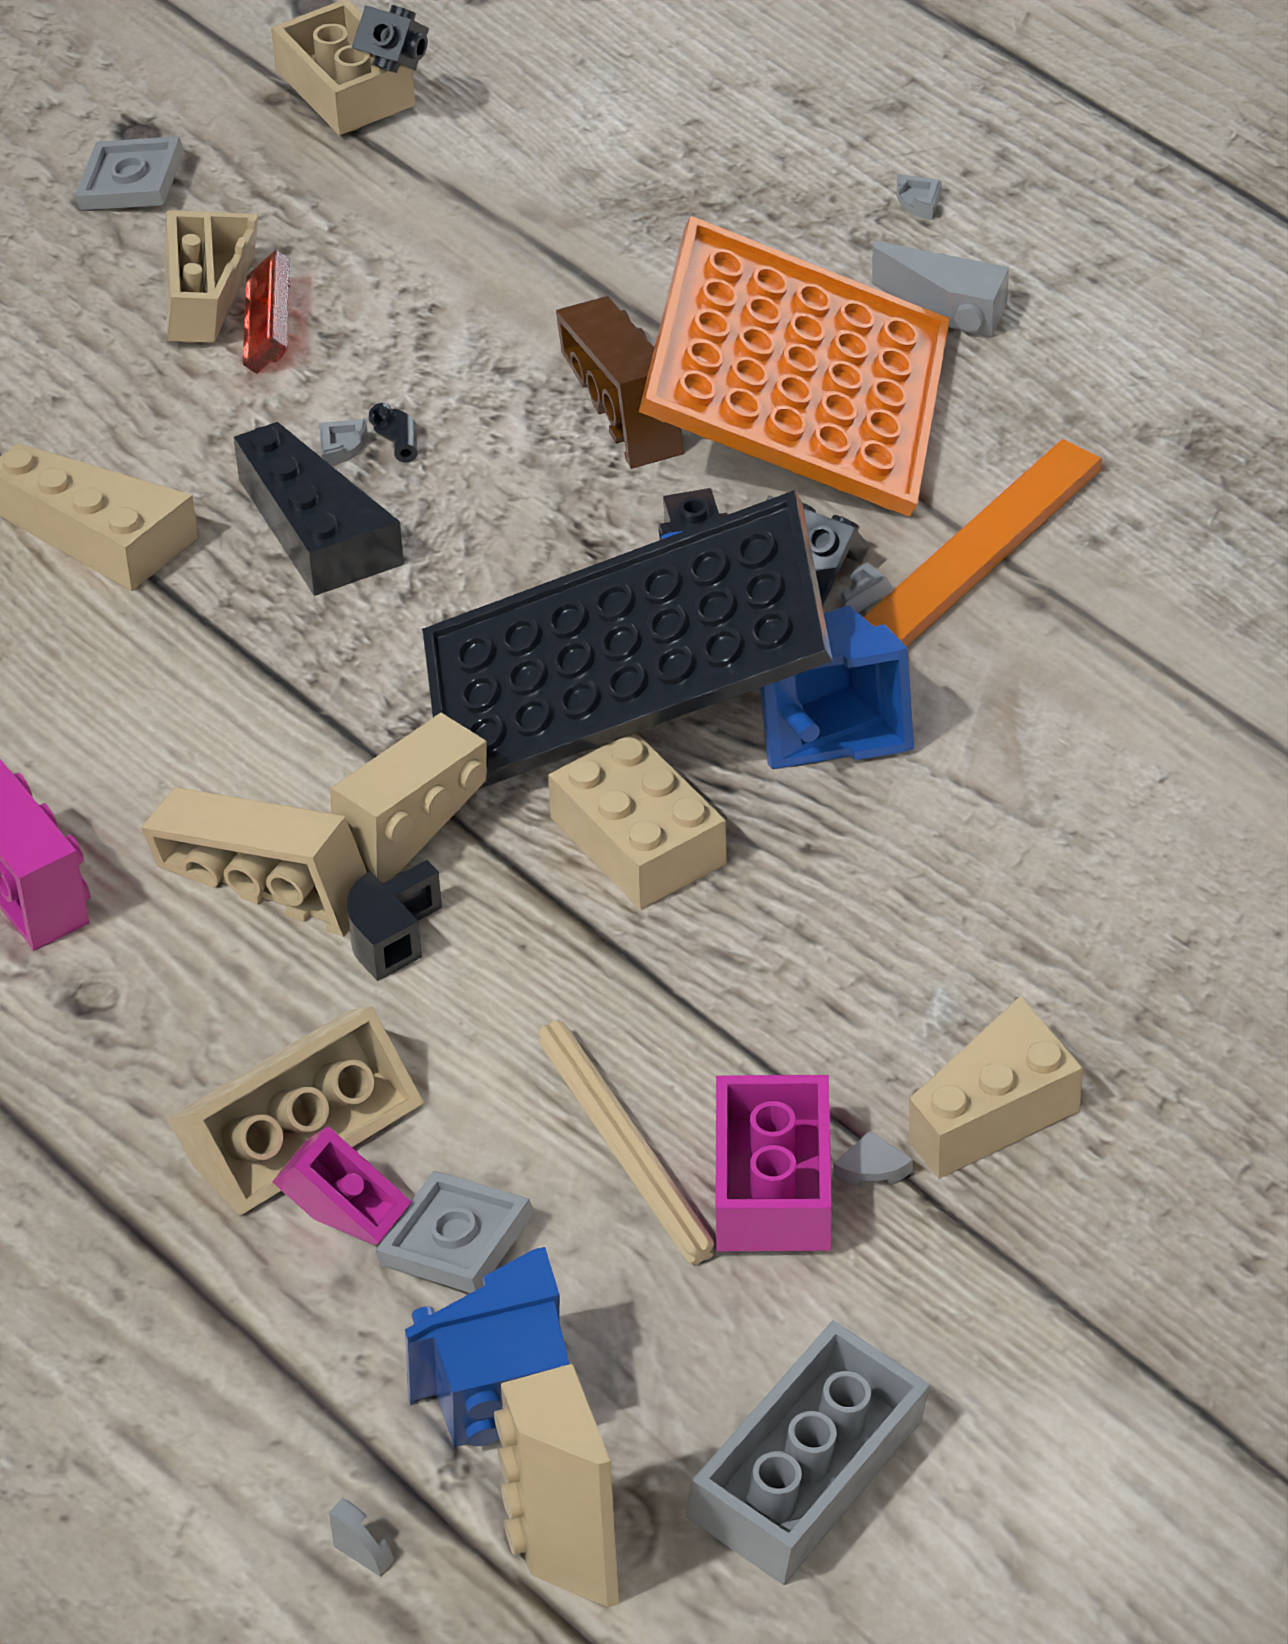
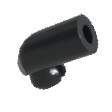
M387 403L374 405L368 415L369 422L374 426V431L394 442V456L397 460L411 462L416 459L418 455L417 424L413 417L404 411L392 409Z

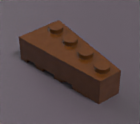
M609 296L557 309L556 317L561 352L583 388L588 387L592 404L597 413H606L611 423L609 425V433L615 443L625 442L626 452L624 454L629 467L633 469L683 455L684 447L681 428L661 422L639 412L655 348L647 340L643 329L636 328L630 321L626 310H620Z

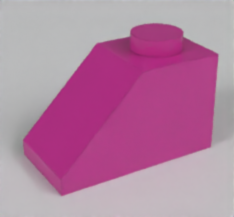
M329 1126L306 1140L272 1181L312 1219L373 1245L378 1244L412 1202Z

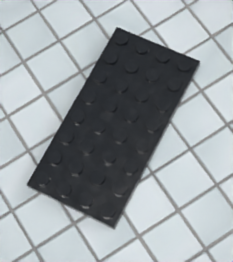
M795 490L422 629L433 718L442 713L487 741L486 781L478 789L833 662L803 504Z

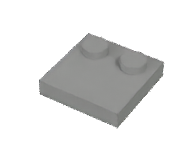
M180 136L96 142L75 194L79 210L128 207L151 208L164 205L184 153Z
M433 1171L412 1199L411 1204L376 1249L380 1265L472 1293L484 1286L483 1276L496 1269L534 1213L530 1199Z

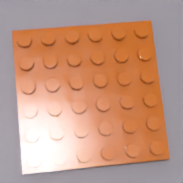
M690 215L683 231L639 412L661 422H666L697 434L705 439L741 451L751 457H756L790 470L795 474L821 482L841 492L849 493L880 505L885 509L910 517L918 503L950 318Z

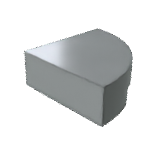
M897 175V198L902 207L915 216L933 220L941 196L942 180Z
M367 419L319 423L322 458L331 465L340 464L354 457L361 451L367 441Z
M867 562L851 574L850 578L853 583L848 589H843L841 599L845 606L850 605L859 613L893 592V589L887 577Z
M872 1131L864 1135L833 1163V1176L853 1185H860L861 1181L887 1180L888 1184L894 1183L913 1172V1159Z
M342 1498L329 1512L334 1547L381 1577L394 1563L389 1544L385 1538L380 1543L375 1541L361 1524L367 1515L349 1500Z

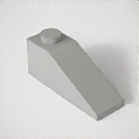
M875 241L872 255L873 284L895 297L950 318L948 329L988 337L993 336L1007 305L1009 267Z

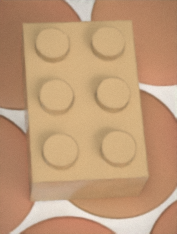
M349 0L335 2L271 27L276 71L339 136L385 117L393 116L416 105L413 70L399 66L398 72L393 73L372 65L373 57L352 48L363 13Z
M637 732L611 741L548 774L551 819L640 910L727 864L726 820Z

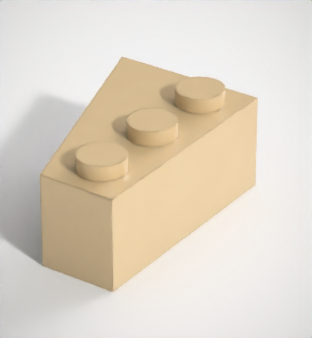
M167 210L164 241V273L168 341H183L186 343L215 342L254 260L259 214Z
M439 713L330 788L331 813L346 816L367 873L371 871L382 883L393 878L486 781V740L446 715Z
M1020 996L909 1098L908 1142L939 1179L1079 1112L1083 1068Z

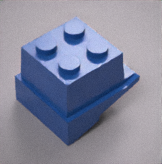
M850 605L824 613L833 662L760 688L767 764L771 769L852 756L854 760H860L914 749L908 648L885 624L874 627Z
M545 1247L533 1249L483 1276V1287L435 1312L433 1307L424 1306L414 1310L411 1314L414 1325L405 1329L409 1402L412 1405L422 1398L437 1395L454 1447L466 1444L485 1446L500 1439L495 1424L494 1411L503 1409L501 1383L570 1364L559 1323L560 1294Z

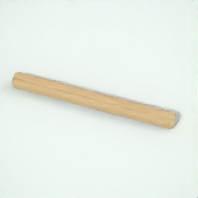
M554 1020L549 1025H543L538 1032L540 1035L539 1044L685 1260L692 1265H698L703 1260H709L714 1255V1240L566 1024L560 1020Z

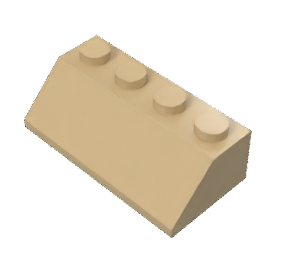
M373 1006L344 1012L167 1119L193 1167L238 1215H243L281 1191L272 1182L273 1179L306 1140L327 1126L353 1147L419 1107L424 1101Z
M569 1364L501 1383L503 1409L494 1411V1419L503 1446L497 1448L501 1471L506 1482L501 1484L502 1498L509 1517L504 1519V1527L513 1555L523 1553L530 1574L536 1578L605 1607L619 1604L611 1461L574 1365Z

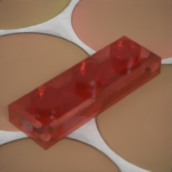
M277 249L246 276L243 365L256 374L270 362L275 363L280 360L289 345L287 337L288 318L290 315L288 309L291 285L289 280L290 258Z

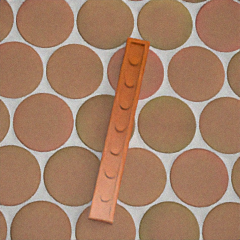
M1062 438L863 618L874 627L885 624L908 647L1101 471L1102 458Z

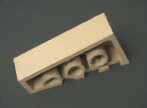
M17 443L0 456V517L130 591L136 589L199 538L192 494Z
M174 787L142 825L141 829L157 867L216 888L220 882L226 883L236 893L240 894L241 899L257 905L263 898L286 906V916L305 922L309 915L326 921L327 931L344 937L349 931L347 898L353 885L367 871L346 816Z

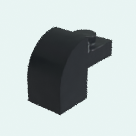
M428 860L408 870L399 872L384 883L370 871L363 875L349 892L347 914L352 951L357 960L377 981L422 957L418 921L442 908L439 871Z

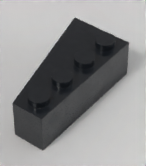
M279 422L258 427L233 437L239 481L314 596L404 565L400 521Z

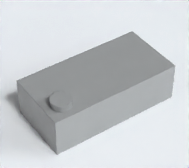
M832 1320L693 1478L686 1518L784 1585L921 1423L930 1384Z

